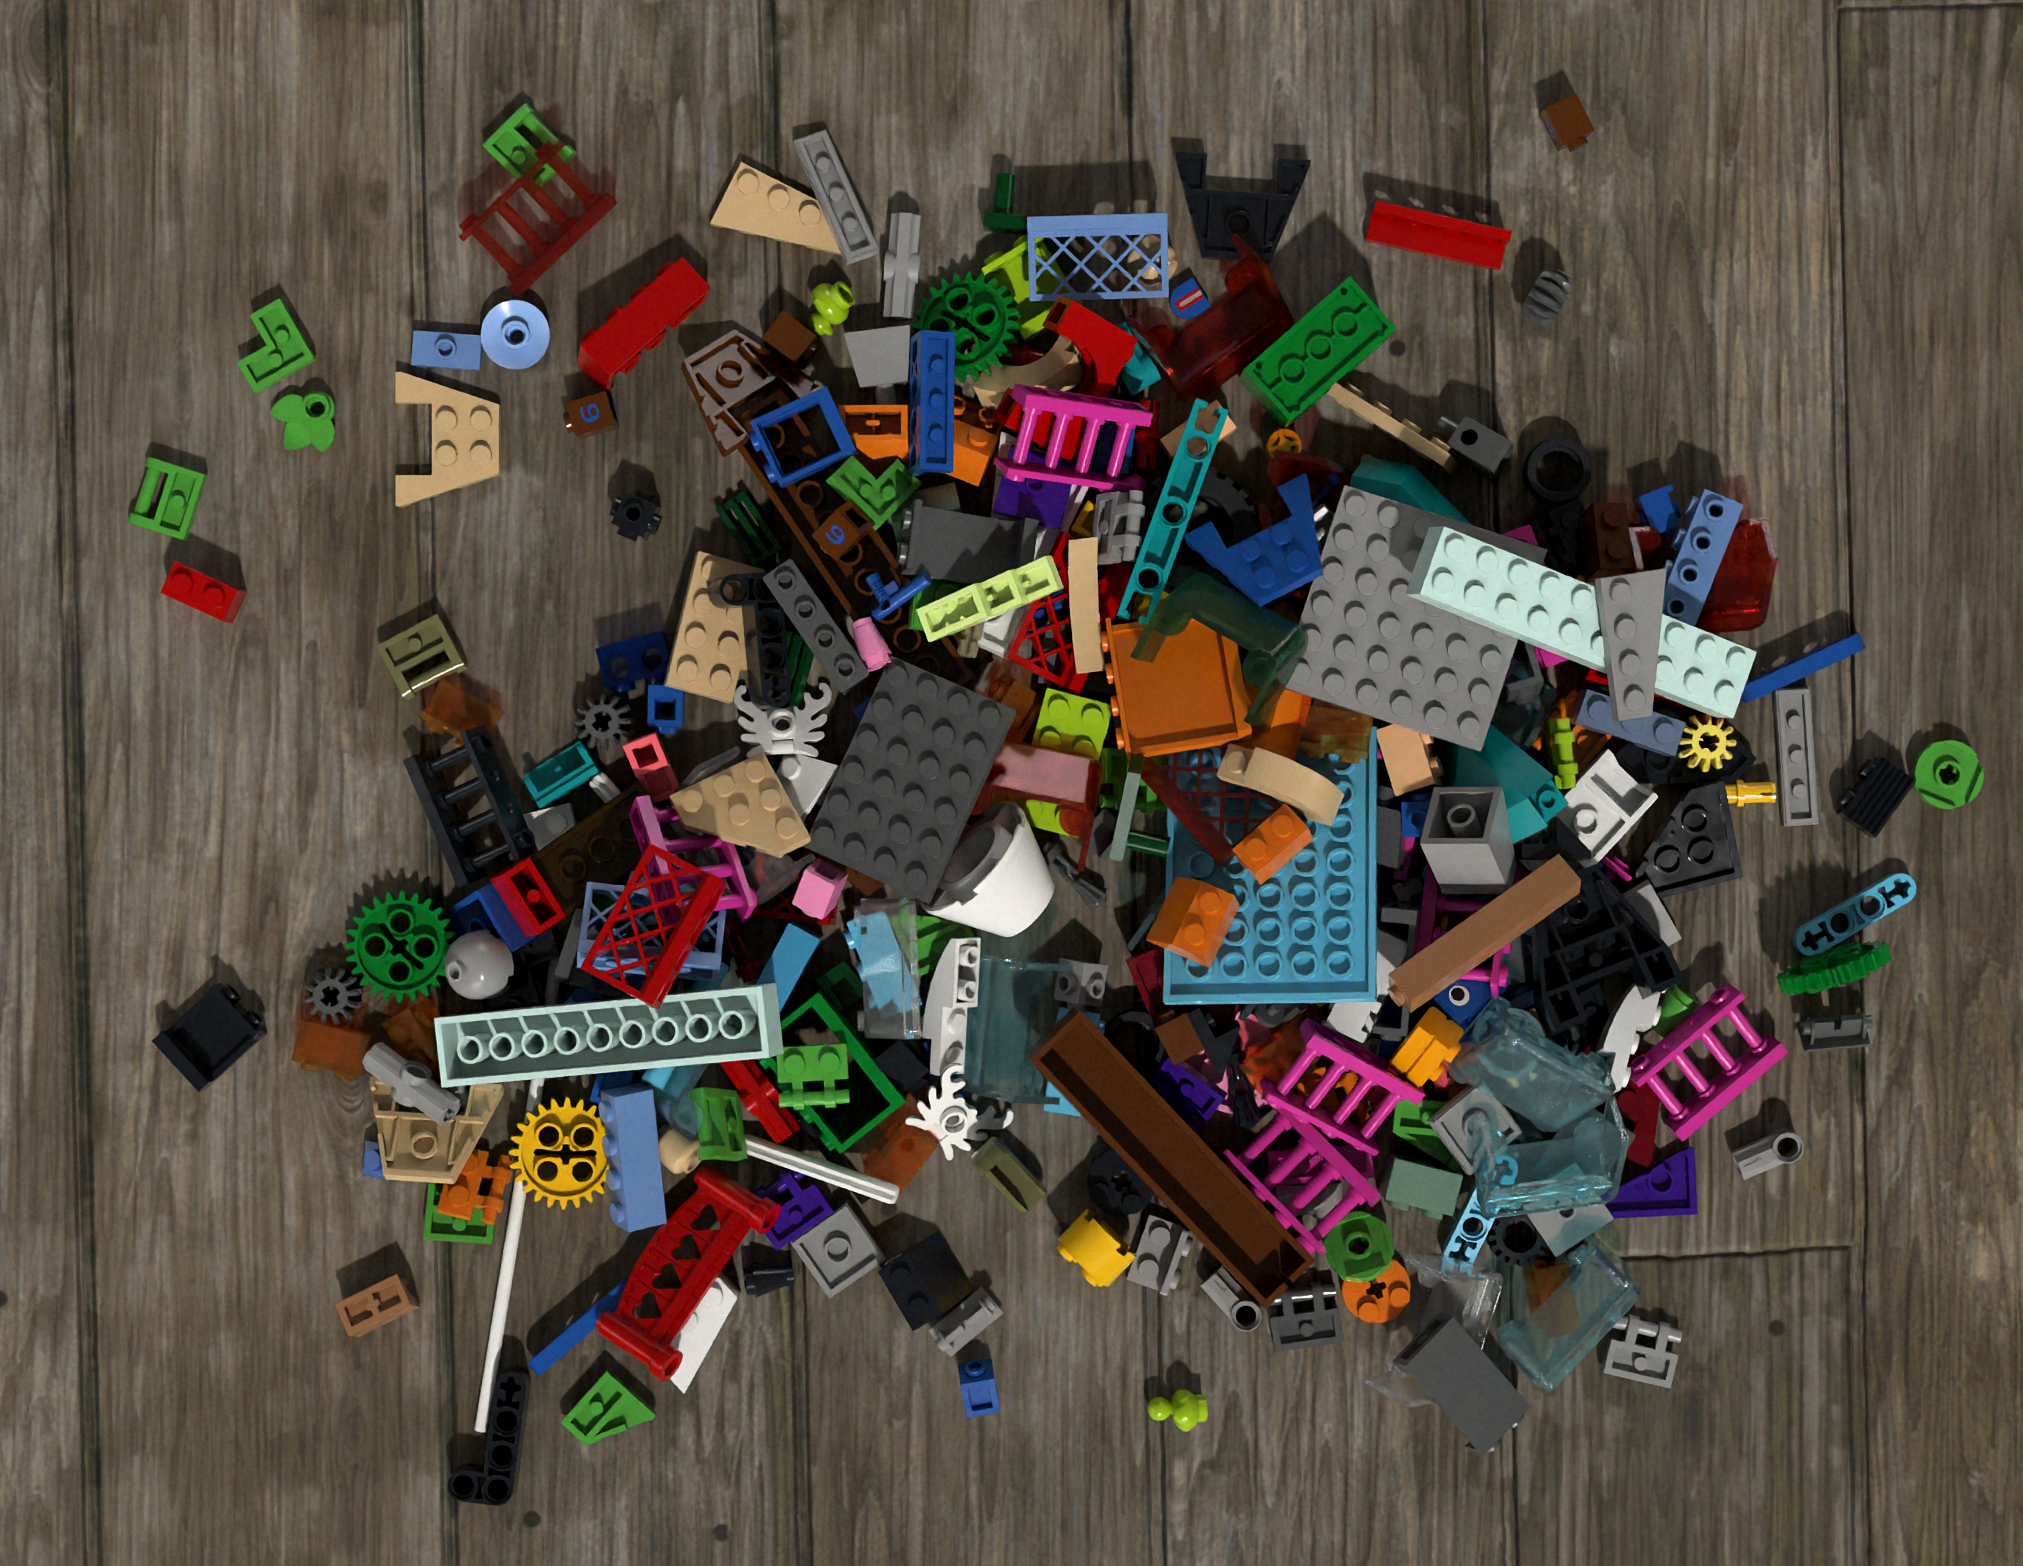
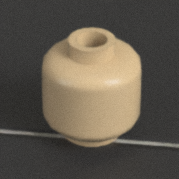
M1153 234L1145 235L1136 244L1150 260L1161 249L1160 239ZM1168 245V278L1170 279L1178 263L1175 261V250ZM1134 249L1127 254L1126 268L1128 272L1136 276L1148 262ZM1161 255L1153 262L1160 269ZM1152 266L1138 278L1149 286L1161 284V275Z
M682 1122L675 1123L670 1127L665 1124L657 1131L660 1162L672 1173L679 1174L685 1172L688 1174L700 1164L702 1160H698L697 1148L700 1147L699 1136Z

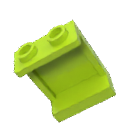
M1028 233L1017 239L1013 243L1015 248L1003 255L1001 251H998L985 259L983 262L986 266L981 269V273L986 275L989 281L996 278L1001 287L1005 285L1011 292L1010 296H1013L1017 301L1018 305L1015 308H1017L1022 316L1016 320L1022 327V331L1017 333L1025 343L1048 330L1042 324L1055 301H1030ZM1035 238V253L1047 262L1052 255L1046 247L1044 239ZM1036 259L1037 273L1043 265ZM1054 260L1049 266L1062 279H1065L1066 277ZM1045 269L1036 279V294L1052 293L1061 282ZM1063 286L1057 293L1071 292ZM1074 300L1083 306L1082 300Z

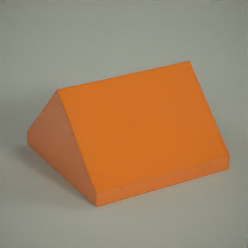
M1244 679L1253 740L1232 744L1251 750L1258 747L1294 761L1312 697L1284 688Z

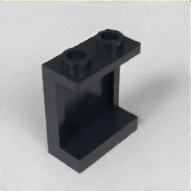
M222 983L214 984L209 988V992L168 1030L162 1031L152 1040L198 1092L211 1086L267 1034L262 1028L265 1024L260 1016L251 1009L247 1011L239 1003L241 1000L240 995L229 984L225 986Z

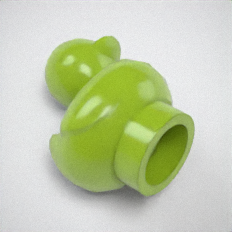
M838 281L833 285L822 283L812 290L810 301H813L818 312L813 313L809 317L808 327L810 331L816 335L827 334L831 336L833 334L832 324L838 325L847 319L849 307L854 305L855 297L851 289L844 282Z
M1187 1389L1176 1390L1170 1401L1163 1397H1155L1149 1402L1147 1407L1148 1414L1156 1421H1163L1171 1414L1176 1426L1184 1432L1193 1429L1197 1422H1206L1208 1417L1205 1396L1203 1394L1194 1395Z

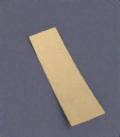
M1098 537L1074 539L1068 542L1069 605L1077 674L1106 670L1100 634L1097 571Z

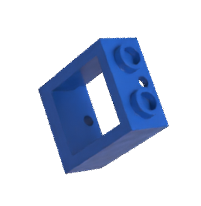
M827 386L750 421L753 428L752 431L748 432L750 440L756 452L763 449L768 462L762 465L771 484L778 481L781 488L845 460L851 455L858 454ZM820 404L840 450L785 475L764 429Z

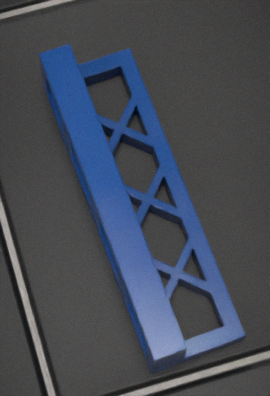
M921 330L910 338L908 476H919L925 472H953L955 332Z

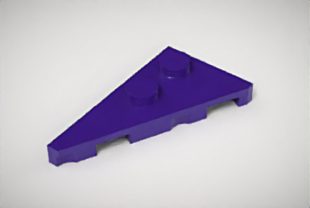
M1692 1146L1685 1147L1651 1166L1650 1169L1642 1171L1600 1195V1199L1613 1218L1698 1214L1694 1148Z

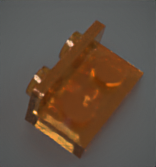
M1002 673L991 684L987 698L1017 711L1000 748V752L1012 758L1039 714L1044 697Z

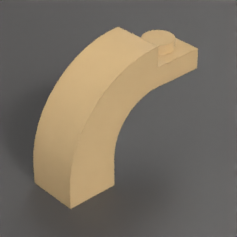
M1059 336L1051 350L1044 357L1031 364L1023 366L1003 364L1002 368L992 364L990 366L991 376L982 371L973 388L982 407L992 411L996 410L1007 388L1013 389L1014 384L1071 392L1083 379L1084 371L1080 364L1082 357L1072 343Z
M1229 743L1216 774L1223 781L1260 791L1286 803L1301 818L1331 827L1344 797V794L1336 785L1317 772L1286 757L1258 747L1251 750Z

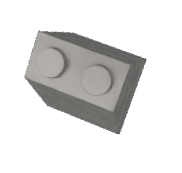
M1434 787L1420 845L1442 893L1502 894L1512 887L1517 864L1502 787Z

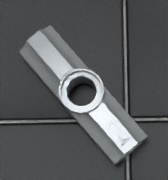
M902 212L891 213L889 249L885 252L883 280L886 281L883 318L896 321H913L915 285L919 282L921 254L918 253L920 215Z
M382 1042L374 1044L371 1050L365 1054L362 1061L364 1069L390 1087L391 1097L399 1104L418 1108L441 1126L448 1124L458 1113L461 1106L459 1103L460 1099L445 1088H441V1085L432 1080V1072L426 1065L417 1061L405 1060Z

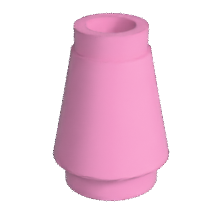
M871 617L859 619L851 624L857 655L869 672L883 668L887 663L891 662L889 655L892 652L872 622Z

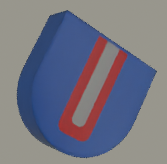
M1193 277L1175 288L1170 297L1171 311L1175 316L1183 320L1193 319L1211 308V305Z

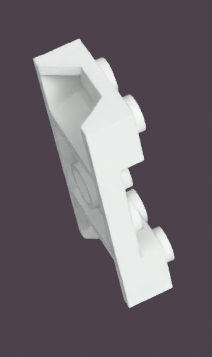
M1609 749L1601 751L1579 775L1580 778L1576 781V788H1569L1563 795L1569 804L1555 815L1591 851V859L1566 861L1574 872L1597 865L1658 798L1653 791L1638 784L1621 768L1614 754ZM1548 827L1526 838H1546V844H1548ZM1524 839L1518 841L1514 846L1524 844ZM1549 860L1519 861L1532 873Z

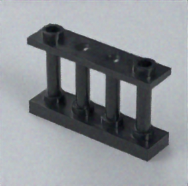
M485 725L461 732L460 735L464 745L437 758L434 751L430 750L403 760L457 888L486 877L487 874L483 866L511 853L516 862L538 852L535 837L528 828L494 749L493 740L488 734ZM470 757L478 776L450 789L442 770ZM484 789L492 808L463 821L456 802ZM498 821L505 841L477 853L469 834Z

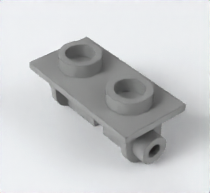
M981 1286L928 1331L936 1339L935 1343L943 1352L946 1351L951 1357L1001 1316L1003 1312Z

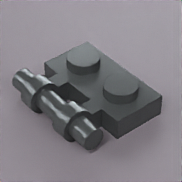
M1320 1281L1310 1282V1286L1293 1289L1287 1286L1288 1288L1271 1304H1281L1283 1314L1269 1316L1275 1352L1344 1342L1338 1306L1325 1308L1323 1298L1336 1296L1335 1283L1321 1284ZM1312 1300V1310L1294 1312L1292 1302Z

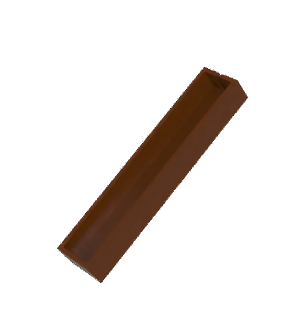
M1073 1007L1024 1054L1028 1061L1262 1307L1267 1309L1288 1288L1284 1282L1276 1277L1280 1272L1294 1282L1316 1261L1080 1010Z

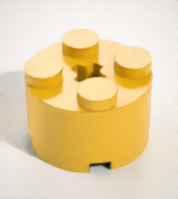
M1087 1208L1058 1238L1060 1244L1056 1249L1069 1262L1073 1260L1084 1268L1080 1273L1094 1287L1096 1285L1099 1287L1103 1285L1109 1287L1135 1260L1137 1255L1134 1252L1126 1253L1130 1246L1104 1220L1098 1223L1092 1218L1095 1213Z

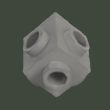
M1060 958L1053 999L1067 1002L1066 1008L1072 1009L1075 1007L1080 1011H1087L1088 1005L1102 1006L1108 965Z

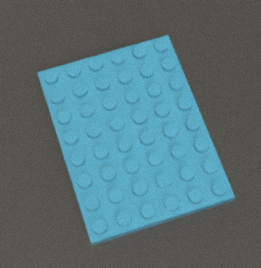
M1377 727L1303 729L1294 761L1331 781L1342 791L1344 797L1332 827L1301 818L1289 806L1309 828L1313 840L1261 886L1238 862L1232 849L1285 803L1260 791L1221 780L1216 774L1228 748L1226 745L1169 753L1167 836L1171 837L1166 857L1165 899L1175 878L1181 877L1203 881L1233 894L1240 907L1210 968L1164 949V1004L1377 1002Z

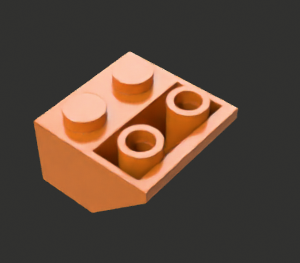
M954 395L953 472L945 474L979 487L1004 426L991 418L995 411L983 408L981 405Z
M838 405V412L858 453L853 456L875 478H879L897 459L908 469V405ZM847 459L840 461V466H841Z

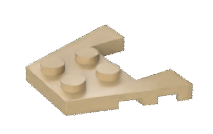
M395 372V403L432 404V474L396 475V507H406L412 503L439 496V494L501 475V405L403 372Z
M370 1076L369 1082L374 1101L373 1110L377 1122V1137L382 1171L386 1180L455 1184L504 1095L502 1084L471 1085L465 1115H455L448 1124L441 1126L425 1113L398 1112L399 1103L391 1097V1088L375 1076Z

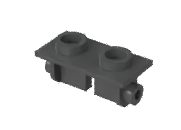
M1864 1012L1840 1016V1020H1834V1017H1807V1021H1801V1024H1797V1030L1805 1053L1874 1045L1869 1029L1873 1028L1872 1016L1865 1015Z

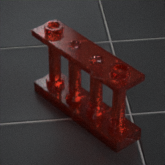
M550 140L546 141L534 153L538 159L478 216L472 212L458 225L462 230L458 237L463 242L472 235L509 274L507 278L511 282L506 287L517 298L618 203L608 192H605L602 196L598 192L594 194L557 154L565 146L560 140H557L554 144ZM546 163L584 202L582 206L586 211L577 219L573 216L569 217L532 178ZM521 187L559 226L557 230L561 235L552 243L548 240L544 241L507 202ZM495 211L534 250L532 254L536 258L527 267L523 263L519 265L482 226Z

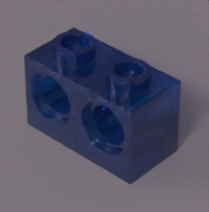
M664 631L654 632L595 649L605 687L608 690L615 689L616 694L637 689L635 683L649 680V684L654 685L665 680L671 650L666 632ZM657 649L662 654V663L659 667L650 669L645 664V656L650 650ZM617 659H625L628 662L629 671L626 676L616 678L612 673V664Z

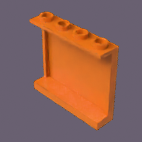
M1230 598L1216 600L1217 609L1153 619L1150 627L1140 625V622L1112 625L1111 619L1105 618L1107 631L1100 632L1103 652L1110 651L1112 663H1106L1105 667L1108 684L1115 683L1117 695L1110 696L1113 717L1120 716L1122 728L1115 729L1118 749L1125 748L1127 760L1131 759V754L1150 757L1253 740Z

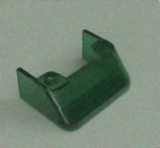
M1201 572L1193 573L1156 607L1130 657L1153 663L1166 637L1182 633L1191 618L1250 650L1244 660L1242 671L1247 682L1260 689L1243 721L1250 725L1264 727L1308 647V634L1299 624L1265 605L1259 607L1245 594L1213 576Z

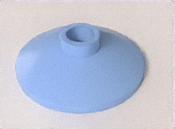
M521 300L502 302L492 308L483 320L481 327L482 346L488 357L501 367L513 370L528 368L543 357L549 346L550 328L543 313L528 302ZM517 330L522 331L523 339L518 343L513 342L511 339L512 333Z

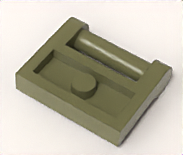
M435 614L376 646L406 701L416 697V692L454 672L459 674L468 669L440 614ZM443 651L446 652L449 660L411 680L407 679L404 674L405 671Z

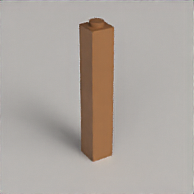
M1557 854L1389 973L1390 988L1387 991L1390 997L1399 1007L1404 1005L1410 1013L1578 895L1580 893L1581 879L1560 854Z

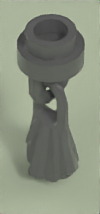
M1047 841L1040 849L1047 866H1050L1055 872L1060 874L1077 891L1088 907L1091 909L1102 907L1107 901V888L1090 880L1071 865L1060 854L1062 848L1057 843L1052 844ZM1056 858L1062 863L1060 868L1053 863ZM1071 872L1077 876L1075 881L1068 876Z

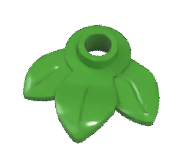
M312 391L304 397L289 394L277 401L272 407L270 414L276 419L287 423L283 439L285 449L299 450L307 447L312 442L320 452H324L333 443L335 427L332 418L335 414V403L327 393ZM321 402L324 405V411L319 415H315L313 406Z

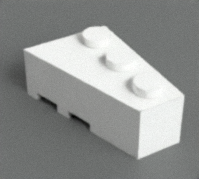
M1377 923V1002L1330 1003L1328 1009L1332 1011L1325 1023L1326 1026L1364 1043L1372 1034V1026L1379 1019L1388 1000L1389 993L1387 989L1390 988L1388 974L1406 961L1407 936Z
M722 1271L672 1344L673 1347L683 1353V1359L678 1370L670 1379L684 1394L741 1292Z

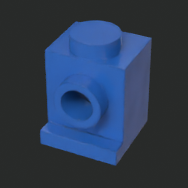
M1671 484L1633 499L1647 538L1657 535L1659 541L1675 535L1678 530L1677 526H1680L1677 520L1681 518L1679 507L1674 499H1669L1667 494L1674 491Z
M648 685L647 726L656 727L658 734H677V727L685 728L686 692L663 685ZM667 703L672 704L674 707V713L669 717L664 716L662 713V707Z

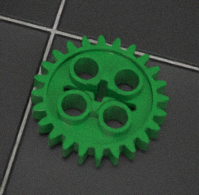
M968 271L964 281L955 273L953 283L950 285L944 278L941 279V290L938 291L930 287L929 289L933 297L931 299L921 297L920 300L925 308L924 310H914V314L920 321L911 323V327L917 333L921 330L943 331L945 329H948V332H955L954 376L956 375L961 383L965 382L967 374H970L975 381H978L979 371L982 370L988 376H991L990 366L995 364L1002 368L1003 364L1000 357L1002 355L1012 357V353L1007 348L1008 345H1017L1019 343L1016 337L1012 335V333L1022 331V327L1016 322V320L1022 317L1021 313L1015 308L1018 305L1017 301L1013 296H1010L1011 292L1005 285L1001 287L996 278L989 281L988 277L983 273L976 280L972 272ZM968 300L964 308L957 310L961 302ZM947 312L963 325L970 328L973 326L978 334L990 338V340L984 342L967 328H959L952 319L943 316V314ZM995 316L990 324L984 326L985 321L989 317ZM975 345L972 352L964 354L969 346Z
M401 890L398 900H396L392 891L386 892V903L380 897H374V909L368 905H363L361 908L366 916H353L352 919L359 927L358 929L347 930V933L355 937L353 942L345 944V947L354 949V954L347 957L346 961L357 962L358 966L352 970L351 974L362 973L364 975L359 984L360 986L370 982L373 984L371 995L377 994L382 989L384 990L383 1000H389L393 993H396L397 1002L402 1003L405 1000L406 993H408L413 1002L418 1000V990L427 997L431 995L430 984L437 988L443 986L439 976L446 977L444 968L445 955L452 945L450 938L458 935V931L447 930L446 927L452 923L453 919L442 920L440 918L445 910L444 907H439L435 910L431 909L434 901L433 898H428L424 903H420V892H415L411 900H409L407 890ZM400 912L407 914L411 921L409 929L405 932L399 930L395 925V918ZM382 923L387 926L398 941L405 939L408 941L405 948L423 963L424 968L422 970L417 967L415 961L407 952L398 953L396 951L399 944L381 929L380 925ZM375 936L382 938L385 942V951L381 955H376L370 948V942ZM424 937L431 939L434 943V952L429 957L424 956L419 950V942ZM398 961L406 963L409 967V976L406 980H400L394 974V966Z
M1877 940L1871 943L1868 941L1863 944L1853 942L1802 958L1798 964H1793L1791 968L1784 969L1783 972L1778 973L1776 978L1783 994H1801L1806 991L1808 993H1817L1831 987H1840L1845 983L1865 978L1870 974L1869 972L1877 971L1879 967L1886 966V963L1891 962L1892 956L1885 941L1879 942Z

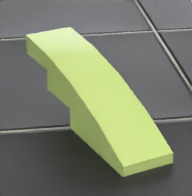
M1049 555L1020 568L1008 570L984 582L974 583L916 610L928 642H933L1063 589L1064 586L1052 555Z

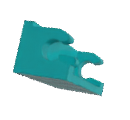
M581 739L531 772L523 775V781L539 808H545L603 771L583 739Z

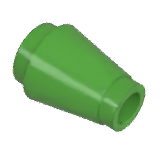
M1676 986L1673 991L1668 990L1660 1005L1662 1009L1659 1021L1656 1026L1652 1025L1651 1029L1665 1038L1695 1013L1694 1008L1698 1002L1679 986Z

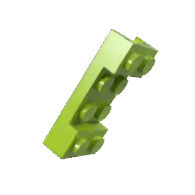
M1047 685L1016 804L1023 809L1030 826L1079 838L1112 715L1110 701L1083 697Z

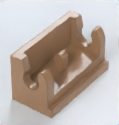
M395 1274L336 1303V1309L348 1336L360 1337L421 1307L418 1299L415 1296H411L408 1291L409 1281L406 1278L400 1277L399 1274Z

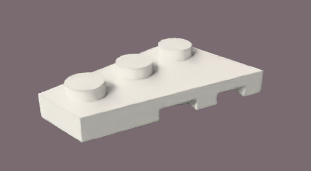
M784 754L776 775L805 826V818L815 804L820 806L827 796L824 792L834 780L840 766L800 754ZM756 848V851L767 854L766 850Z

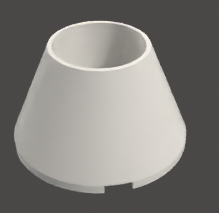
M1001 801L981 810V814L984 816L970 826L966 823L930 904L921 900L919 902L922 908L931 915L1003 937H1011L1025 930L1040 916L1053 895L1055 883L1023 809L1013 801Z

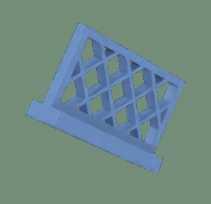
M1167 212L1028 216L1030 301H1056L1058 295L1072 300L1169 297ZM1146 234H1160L1161 249L1150 260L1136 244ZM1120 235L1130 246L1115 261L1101 245L1110 236ZM1125 235L1139 236L1132 243ZM1085 236L1095 246L1082 261H1079L1066 248L1075 237ZM1090 236H1104V238L1097 243ZM1050 237L1060 248L1045 262L1035 253V238ZM1055 237H1070V238H1069L1064 244H1062V243H1061L1058 239H1056ZM1132 249L1148 262L1134 278L1119 264ZM1097 250L1113 263L1099 279L1084 265ZM1062 251L1078 264L1065 279H1062L1049 266ZM1160 255L1161 269L1153 263ZM1036 259L1043 265L1037 273ZM1152 266L1161 275V290L1147 291L1136 280ZM1117 267L1131 281L1121 291L1112 292L1102 281ZM1082 268L1096 282L1087 292L1077 293L1067 282ZM1045 269L1061 282L1052 293L1036 294V279ZM1135 284L1141 291L1127 290ZM1100 285L1106 292L1092 291ZM1065 286L1071 293L1057 292Z
M587 882L577 953V968L581 967L595 940L587 939L588 930L599 922L604 926L606 918L610 915L625 886ZM648 888L634 890L629 898L630 901L633 898L644 899L648 905H652ZM593 894L608 895L615 903L603 912H600L592 903ZM626 905L623 909V913L628 912ZM726 909L720 910L716 918L706 923L699 936L700 938L706 933L715 943L714 953L699 951L694 946L677 978L710 982L719 981ZM654 910L635 916L637 927L641 933L649 932L641 921L653 914ZM592 912L595 917L590 920V913ZM631 921L618 930L613 927L612 931L616 941L623 940L622 935L633 928ZM715 926H717V933L712 930ZM661 934L642 941L646 958L661 953L664 947L657 940L661 937ZM609 936L604 945L610 944ZM627 944L617 947L622 966L642 960L638 945ZM613 950L599 953L592 966L604 971L616 968L617 964ZM655 962L648 964L650 971L654 966ZM644 966L624 971V973L646 975Z

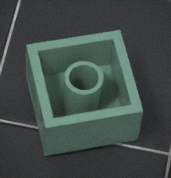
M1387 1151L1377 1191L1383 1196L1384 1201L1390 1207L1408 1211L1410 1206L1418 1207V1210L1422 1211L1423 1215L1442 1220L1443 1214L1449 1216L1454 1214L1463 1175L1457 1170H1452L1442 1164Z

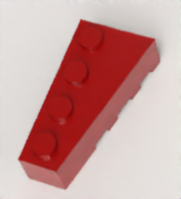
M683 257L674 264L671 261L667 262L656 273L658 278L649 286L646 283L639 286L632 293L631 298L633 300L624 308L621 305L616 306L606 316L607 322L598 330L595 327L591 328L580 339L582 344L580 345L577 366L602 392L606 391L608 393L614 387L612 380L620 371L627 375L636 366V363L643 355L641 351L644 348L650 351L662 342L668 333L665 329L667 326L670 325L672 329H675L708 298L711 287Z

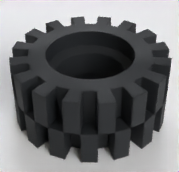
M1510 1201L1504 1203L1505 1206L1500 1208L1485 1238L1490 1246V1250L1501 1261L1512 1266L1517 1264L1520 1267L1526 1266L1525 1263L1530 1262L1533 1264L1537 1262L1536 1258L1538 1256L1542 1257L1545 1254V1247L1549 1246L1518 1201L1516 1203H1511ZM1513 1221H1524L1528 1224L1531 1231L1529 1240L1522 1246H1511L1505 1239L1506 1227Z

